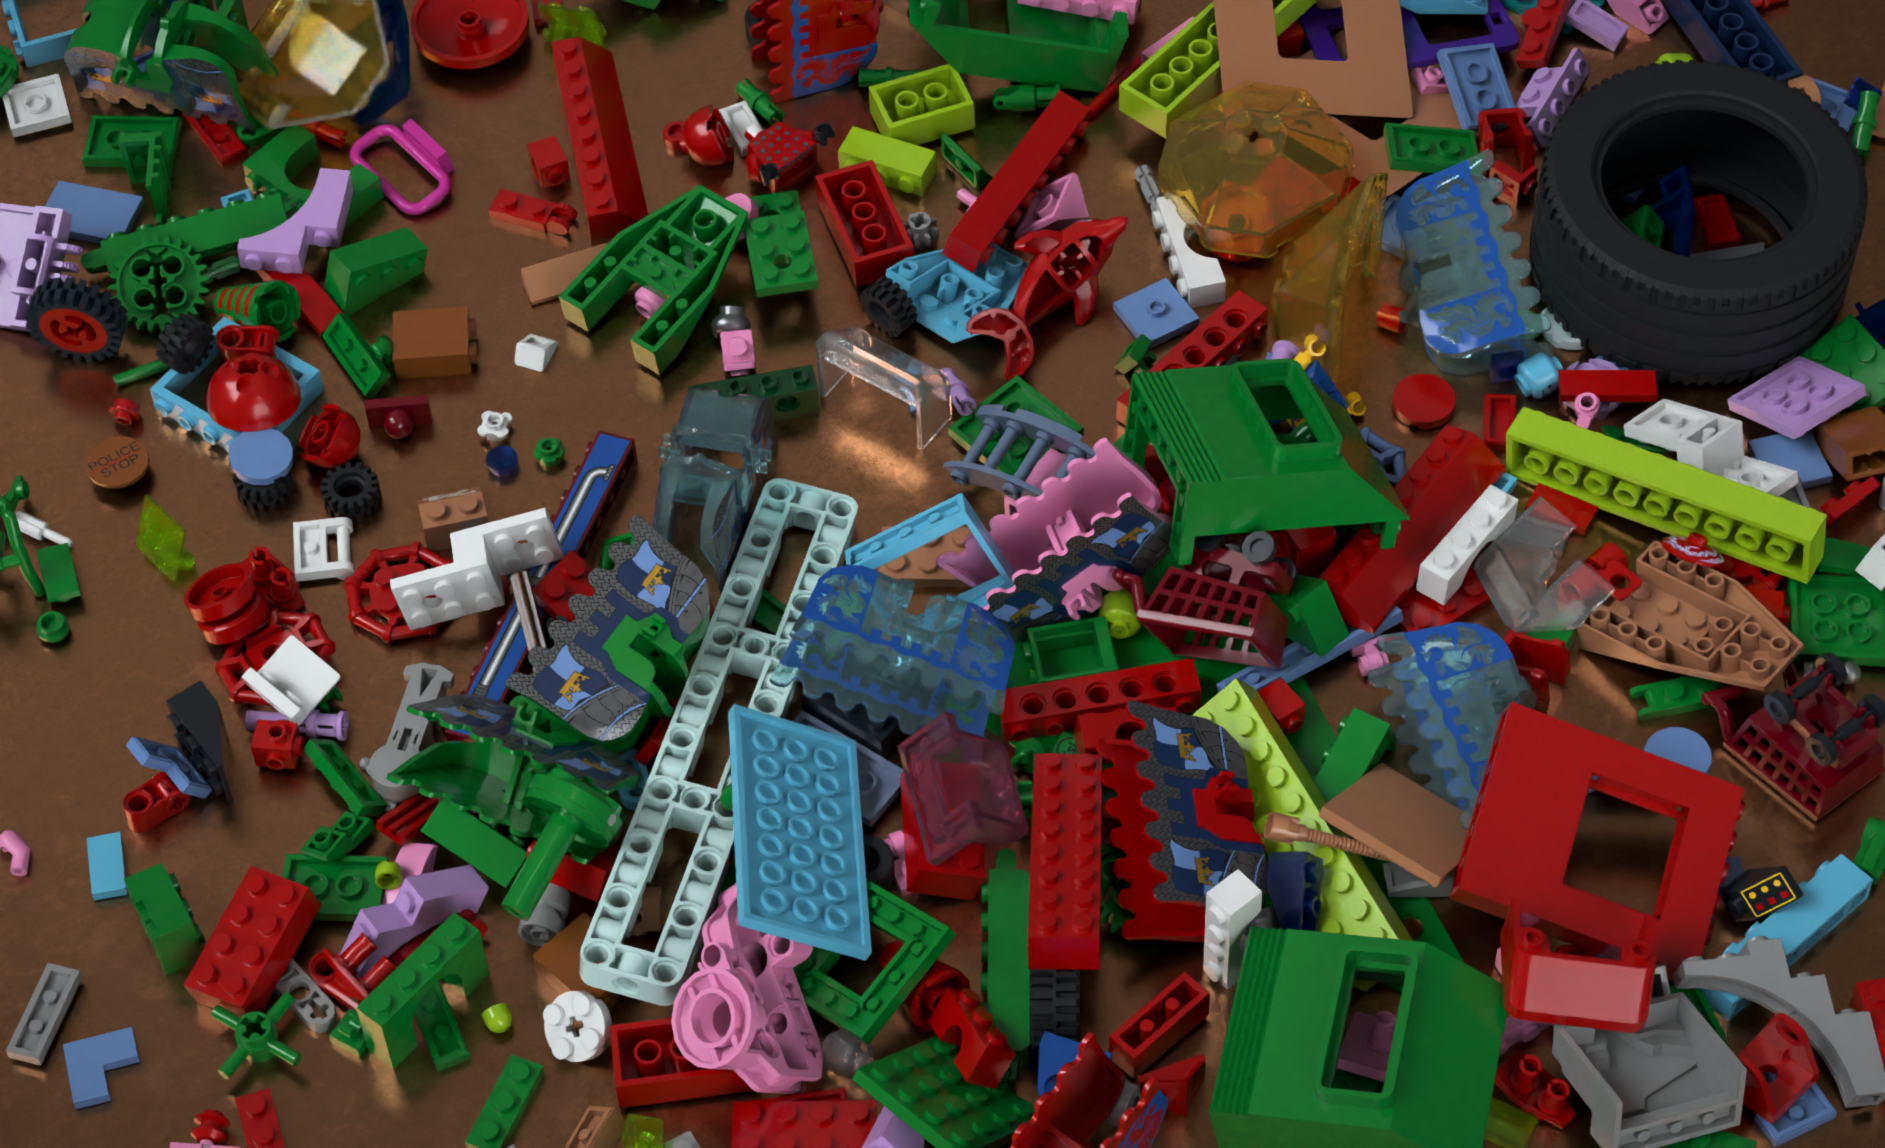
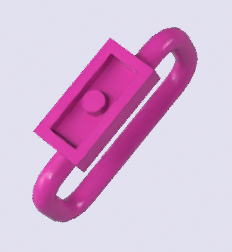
M409 119L402 125L404 132L398 127L389 124L374 127L353 144L350 150V161L353 166L359 163L379 176L383 194L402 212L409 215H418L430 210L449 193L451 188V180L448 174L454 170L447 151L412 119ZM390 136L437 179L439 185L423 200L411 203L362 158V152L379 138Z

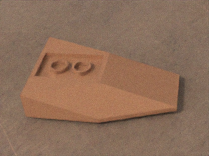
M1656 540L1636 560V576L1642 580L1641 587L1624 601L1616 599L1609 608L1595 602L1577 621L1578 649L1661 670L1765 691L1804 649V644L1737 580L1710 567L1700 566L1680 559L1666 551L1661 543Z

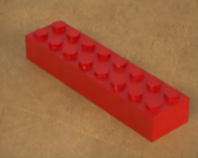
M1034 754L1028 912V969L1100 970L1103 783L1100 779L1102 757L1099 754Z

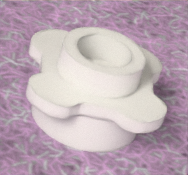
M485 411L481 415L482 425L477 429L480 436L486 437L490 441H501L508 436V424L512 422L510 413L504 412L500 414Z

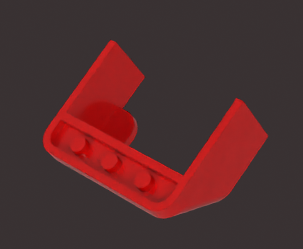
M1512 898L1500 933L1503 1005L1506 1012L1516 1019L1627 1033H1635L1642 1030L1649 1015L1657 960L1654 916L1646 914L1637 940L1629 941L1622 946L1620 960L1550 952V941L1546 934L1536 928L1521 926L1519 899Z

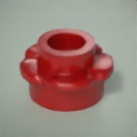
M116 399L114 406L109 408V412L114 415V421L123 425H131L133 421H138L140 418L138 413L140 406L128 399Z

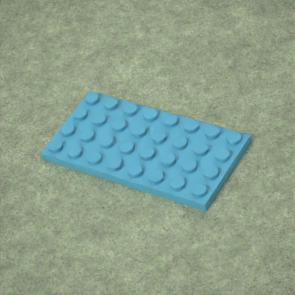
M734 704L728 712L738 926L865 961L872 953L856 740Z

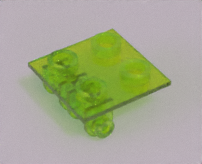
M553 2L548 3V5L538 4V9L549 28H544L543 40H547L551 44L552 41L569 39L573 36V38L582 37L600 47L602 46V36H606L607 33L596 12L587 7L570 9Z
M147 494L144 498L135 546L173 582H177L179 571L183 569L189 571L195 565L193 555L184 548L187 531Z

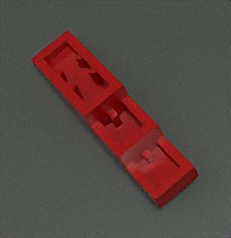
M304 269L302 274L255 270L264 281L282 280L294 286L300 298V319L304 317L320 338L337 313H343Z

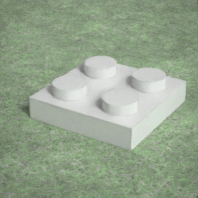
M59 74L14 84L2 97L13 138L72 123Z

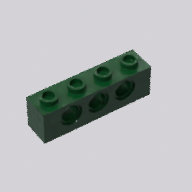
M813 365L688 386V392L694 386L698 390L706 432L755 424L759 408L767 397L771 402L774 420L820 413L818 386Z

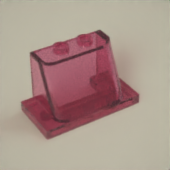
M945 711L897 746L928 863L938 866L968 844L1013 843L1029 833L1004 744L958 729L955 715Z

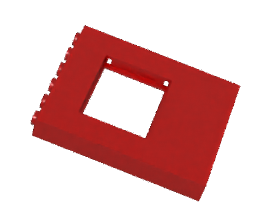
M1511 702L1501 713L1448 899L1502 919L1506 918L1512 898L1519 899L1521 926L1536 928L1548 936L1610 959L1620 960L1622 946L1629 941L1637 940L1646 913L1563 883L1588 789L1597 790L1677 820L1653 911L1657 953L1656 965H1666L1668 980L1674 982L1673 974L1682 961L1694 956L1702 957L1704 945L1707 946L1711 940L1714 929L1710 925L1712 914L1717 912L1722 898L1721 894H1718L1720 883L1725 881L1730 867L1729 863H1726L1728 852L1732 851L1737 840V832H1734V827L1745 809V802L1742 801L1744 788ZM1598 776L1597 780L1591 779V777ZM1677 807H1681V811H1677L1675 809Z

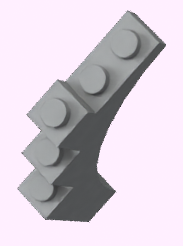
M1766 936L1753 937L1746 942L1738 954L1725 953L1716 959L1704 960L1701 956L1690 957L1683 960L1673 974L1676 989L1704 988L1731 993L1758 1003L1775 1014L1784 1013L1793 1018L1804 1029L1810 1044L1822 1057L1834 1077L1845 1108L1877 1105L1885 1099V1068L1870 1011L1856 1012V1009L1849 1008L1835 1013L1825 974L1812 976L1810 972H1802L1791 977L1781 938L1768 940Z

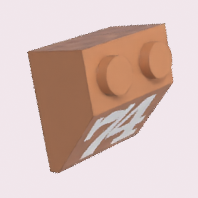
M480 486L417 499L427 549L433 552L452 548L450 533L489 523Z

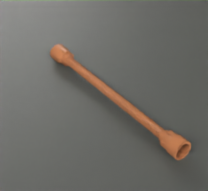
M1271 811L1265 823V839L1292 845L1293 841L1303 842L1306 840L1307 842L1319 843V845L1346 852L1361 854L1362 856L1365 855L1366 857L1369 856L1370 858L1373 857L1382 861H1390L1358 840L1332 833L1329 834L1328 832L1325 833L1324 831L1321 832L1320 830L1317 831L1316 829L1313 830L1312 828L1308 829L1306 825L1299 824L1300 819Z

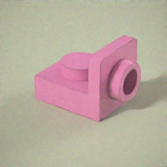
M751 329L720 332L724 371H731V376L750 374L749 369L756 368Z

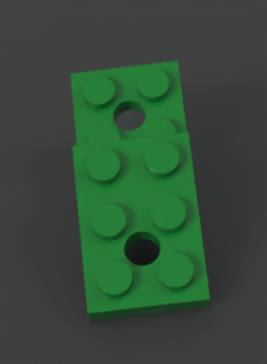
M797 190L749 197L757 204L759 210L758 218L747 219L744 225V243L750 275H753L756 296L764 297L819 288L805 213L801 211Z

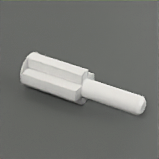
M21 510L16 513L21 532L40 541L44 540L45 537L58 544L68 543L69 547L72 546V539L51 530L48 527L49 523Z

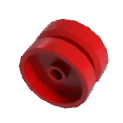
M232 563L214 568L200 576L185 592L183 601L192 617L197 620L199 629L209 643L218 645L239 640L252 633L268 616L270 606L260 589L256 587L257 583L246 565Z

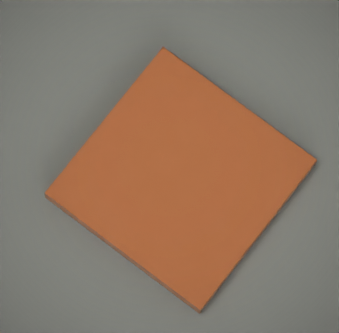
M1380 763L1323 805L1319 813L1321 819L1436 888L1456 872L1472 818L1469 814L1384 763Z

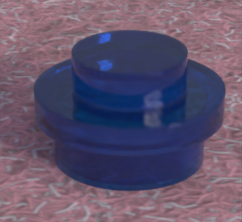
M497 446L488 452L486 464L495 475L506 476L515 470L518 464V455L509 446Z

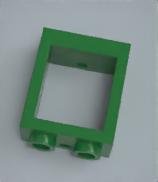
M1106 616L1027 628V642L1022 643L1024 661H1031L1032 669H1028L1030 685L1119 670ZM1094 644L1100 668L1045 677L1040 652Z

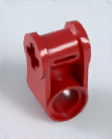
M228 325L217 332L216 342L224 362L246 353H262L277 359L274 351L275 344L280 338V332L269 325Z
M162 771L124 796L122 805L127 825L133 832L146 833L169 817L183 811L189 804L191 796L182 793L167 773Z

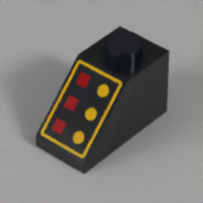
M1786 866L1747 869L1719 892L1725 902L1726 911L1737 922L1757 920L1800 899L1804 895Z

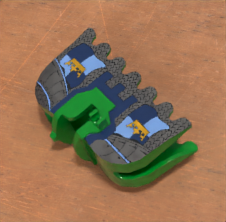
M158 0L87 1L81 16L83 25L74 30L64 54V61L73 78L79 96L93 98L94 94L98 93L105 100L114 104L120 103L121 98L140 109H145L148 104H152L165 114H173L174 110L178 109L187 117H195L196 120L200 119L201 115L204 114L220 125L221 123L227 124L228 120H233L246 130H256L257 126L251 119L240 96L235 70L225 61L231 62L242 71H249L251 66H256L264 74L278 77L280 72L269 58L259 39L252 32L204 6L192 4L186 0L172 2L167 15H165V10L169 3L168 0H160L159 2ZM145 45H148L154 49V53L151 58L147 59L145 64L146 71L144 73L140 71L132 55L135 50H142Z
M639 514L634 515L628 524L629 532L635 538L634 542L629 545L615 542L609 547V558L615 563V567L612 570L594 568L590 571L588 579L590 585L595 589V593L592 596L574 594L570 597L568 605L570 611L575 615V619L572 622L554 620L550 623L548 631L549 636L555 642L554 646L549 649L541 646H535L530 649L528 659L535 668L534 673L526 675L517 672L513 673L506 680L507 688L521 694L512 699L509 706L517 708L518 704L522 702L529 703L526 713L531 716L533 710L537 708L543 709L541 716L550 719L549 733L562 728L570 729L583 739L599 743L618 756L634 748L642 738L652 719L658 720L662 717L669 719L675 712L662 691L653 683L655 671L674 684L684 683L689 676L686 664L699 651L710 624L708 582L700 568L663 538Z
M453 694L426 702L410 704L407 707V711L427 720L439 721V724L447 729L466 730L470 732L469 737L475 740V742L446 741L435 743L388 773L386 779L399 785H415L419 787L418 792L429 798L441 797L448 799L449 806L456 810L478 812L479 819L486 823L508 825L510 827L509 831L516 836L539 838L546 824L535 817L522 802L525 789L535 774L551 771L552 768H558L571 774L581 782L592 784V788L605 796L624 787L635 791L640 775L630 764L613 751L599 743L583 739L573 730L562 728L549 733L550 719L541 716L543 709L537 708L533 710L531 716L526 713V708L529 704L526 702L518 704L517 708L485 697ZM621 811L619 814L622 826L608 847L597 848L573 840L568 849V852L571 853L570 858L586 865L595 856L611 847L622 835L625 824L623 812Z

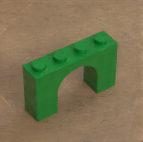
M293 121L242 163L245 173L244 180L247 186L254 192L273 191L274 194L280 193L282 197L305 195L308 199L313 190L299 188L293 185L291 181L301 170L319 156L315 135ZM359 163L349 170L351 171L354 190L344 230L384 198L380 177Z
M453 912L356 1007L369 1052L394 1070L418 1046L413 1029V1018L420 1001L428 990L441 979L461 995L467 997L490 974L480 930Z

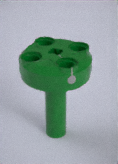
M552 768L551 771L535 774L525 789V795L522 798L524 806L546 825L501 903V907L511 915L525 921L530 919L573 840L592 847L606 848L622 826L619 815L622 810L620 804L558 768Z

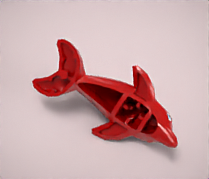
M1115 216L1107 220L1086 218L1071 224L1060 232L1049 229L1029 232L1014 242L1015 250L1035 254V256L1025 269L1020 280L1013 309L1000 307L984 309L974 314L967 321L966 331L971 335H990L1004 341L1006 354L1004 375L1007 380H1011L1016 375L1019 377L1023 375L1032 363L1035 350L1030 327L1071 299H1073L1076 325L1084 326L1095 312L1099 296L1098 274L1112 254L1114 243L1127 229L1129 219L1126 216Z

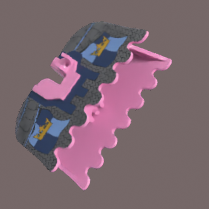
M1106 437L1094 444L1095 456L1093 458H1075L1067 464L1068 476L1045 479L1041 483L1043 493L1040 496L1033 497L1027 495L1019 498L1015 502L1017 512L1014 515L1000 514L994 516L989 521L991 528L989 534L1015 571L1012 575L1014 586L1009 589L994 588L986 594L988 604L982 608L989 611L1002 622L1014 641L1027 642V628L1077 621L1086 612H1094L1103 605L1100 586L1111 592L1123 589L1112 577L1114 570L1120 568L1126 573L1142 577L1156 567L1170 551L1169 540L1172 519L1168 514L1157 512L1161 506L1162 499L1155 480L1146 470L1122 453ZM973 534L966 536L963 543L966 548L960 553L945 552L935 560L938 566L972 588L1000 575ZM971 607L972 617L966 620L967 623L979 627L978 618L980 627L983 628L984 623L981 617ZM966 608L958 614L960 621L963 620ZM988 620L987 628H984L985 630L1007 638L1001 630L997 629L996 622L993 627Z

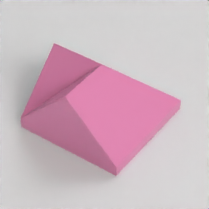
M1072 172L1044 186L1041 191H1034L1036 196L1029 208L1025 210L1014 236L1020 239L1029 232L1044 229L1058 230L1088 218L1089 214L1078 175Z

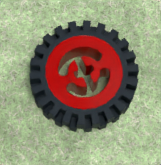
M66 277L65 283H63L61 278H54L53 283L49 280L44 281L43 285H39L34 291L25 316V321H27L26 328L31 329L30 335L32 338L39 337L37 343L41 346L50 344L48 351L52 353L57 349L61 350V357L67 358L68 353L73 354V360L81 361L82 356H85L87 362H93L95 357L101 361L105 360L106 355L109 358L113 356L114 352H117L120 348L128 324V315H125L126 309L124 306H119L121 301L117 297L110 299L112 293L108 290L102 293L98 292L100 286L97 284H93L91 288L86 287V280L80 279L79 284H75L74 279Z

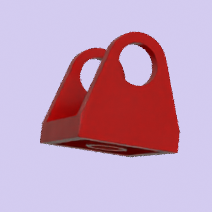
M1776 1013L1760 1033L1739 1054H1736V1057L1747 1069L1743 1104L1772 1125L1819 1079V1069L1806 1032L1798 1022L1784 1013ZM1780 1023L1789 1027L1794 1032L1798 1040H1795L1792 1037H1790L1784 1031ZM1763 1072H1771L1777 1076V1079L1767 1083Z

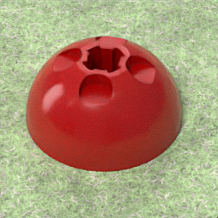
M262 353L241 354L226 361L212 376L206 395L207 411L210 417L217 424L227 429L241 432L261 431L275 427L289 419L296 412L301 402L300 386L292 371L280 360Z

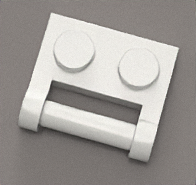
M336 517L293 522L296 581L333 577L345 580V578L353 575L355 570L354 564L351 562L350 534L353 532V524L350 518ZM335 533L337 535L338 561L328 562L327 534Z

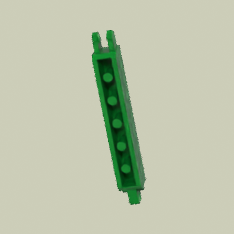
M273 191L258 194L255 200L245 202L243 199L228 202L225 208L217 210L213 207L201 209L196 212L197 215L192 217L174 216L167 219L166 224L155 226L153 223L137 227L136 232L129 234L115 232L109 234L106 240L100 241L102 248L91 250L89 253L86 252L81 256L80 263L87 273H91V275L107 271L109 273H118V270L112 263L113 261L121 263L124 261L119 252L124 251L130 254L132 251L129 243L132 242L137 247H140L141 237H144L147 243H152L153 234L157 235L160 242H163L166 234L170 235L172 244L178 238H181L183 240L182 249L190 244L193 246L194 251L191 256L200 253L202 258H207L236 250L239 239L265 233L283 224L299 211L307 201L305 195L282 197L280 193L274 194ZM168 249L158 256L154 253L151 254L149 251L146 252L150 255L156 271L160 270V265H163L166 269L181 265V263L172 262L168 266L165 264L162 255ZM139 266L136 269L135 275L140 276L149 273L150 266Z
M1006 847L996 852V869H989V881L982 884V903H988V912H981L982 933H988V942H981V963H988V972H981V993H987V1002L981 1003L987 1012L994 1017L995 1024L1000 1032L1007 1037V1042L1015 1053L1014 1059L1001 1079L1008 1087L1016 1086L1019 1068H1024L1030 1063V969H1028L1030 874L1024 869H1017L1016 852Z

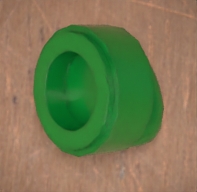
M1027 738L1018 742L1016 755L1010 763L1011 767L1015 770L1022 768L1027 773H1033L1034 754H1045L1041 743L1035 738Z

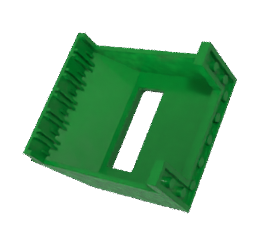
M909 0L910 24L958 73L1049 87H1054L1056 83H1060V88L1071 90L1075 88L1076 90L1081 89L1082 91L1087 90V92L1092 91L1093 93L1098 92L1100 94L1105 89L1129 36L1127 13L1115 11L1107 29V20L1018 4L1017 0H1005L1007 34L969 28L968 0Z
M1287 358L1240 361L1224 366L1167 369L1164 372L1160 370L1158 373L1155 370L1152 373L1149 371L1143 373L1141 371L1139 374L1137 372L1132 374L1122 453L1144 469L1149 437L1176 489L1169 548L1178 565L1191 564L1194 541L1197 536L1369 523V528L1372 529L1373 534L1381 533V549L1394 548L1396 535L1400 534V521L1411 520L1348 411L1312 382L1299 362ZM1305 418L1318 442L1282 444L1278 441L1267 420Z
M1251 926L1209 1108V1115L1218 1148H1483L1507 1014L1503 1005V984L1427 942L1295 929L1283 930L1280 928L1277 930L1276 928H1262L1261 926L1256 928ZM1355 979L1403 984L1382 1093L1333 1088Z

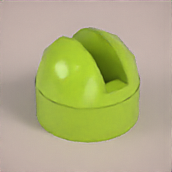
M387 860L380 862L375 870V884L385 890H393L401 886L403 871L400 864L396 861L387 862Z
M506 1003L493 1005L481 1015L487 1028L495 1033H504L510 1028L512 1023V1014Z

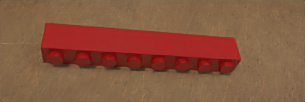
M1059 90L950 233L942 254L973 273L980 263L986 265L995 251L992 247L995 244L1000 246L1009 232L1007 227L1011 226L1014 228L1022 215V211H1020L1022 207L1027 210L1036 196L1034 191L1036 189L1041 191L1050 177L1048 175L1049 171L1052 173L1056 172L1063 160L1061 155L1063 153L1068 155L1076 143L1074 138L1076 136L1080 138L1083 136L1090 123L1086 118L1091 108Z

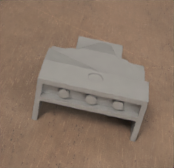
M1682 991L1651 999L1649 1015L1642 1030L1635 1033L1560 1024L1554 1025L1552 1054L1561 1064L1564 1076L1591 1109L1590 1134L1601 1148H1658L1740 1125L1747 1069Z

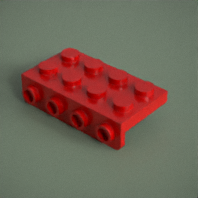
M877 1100L733 1102L731 1148H862L877 1120Z

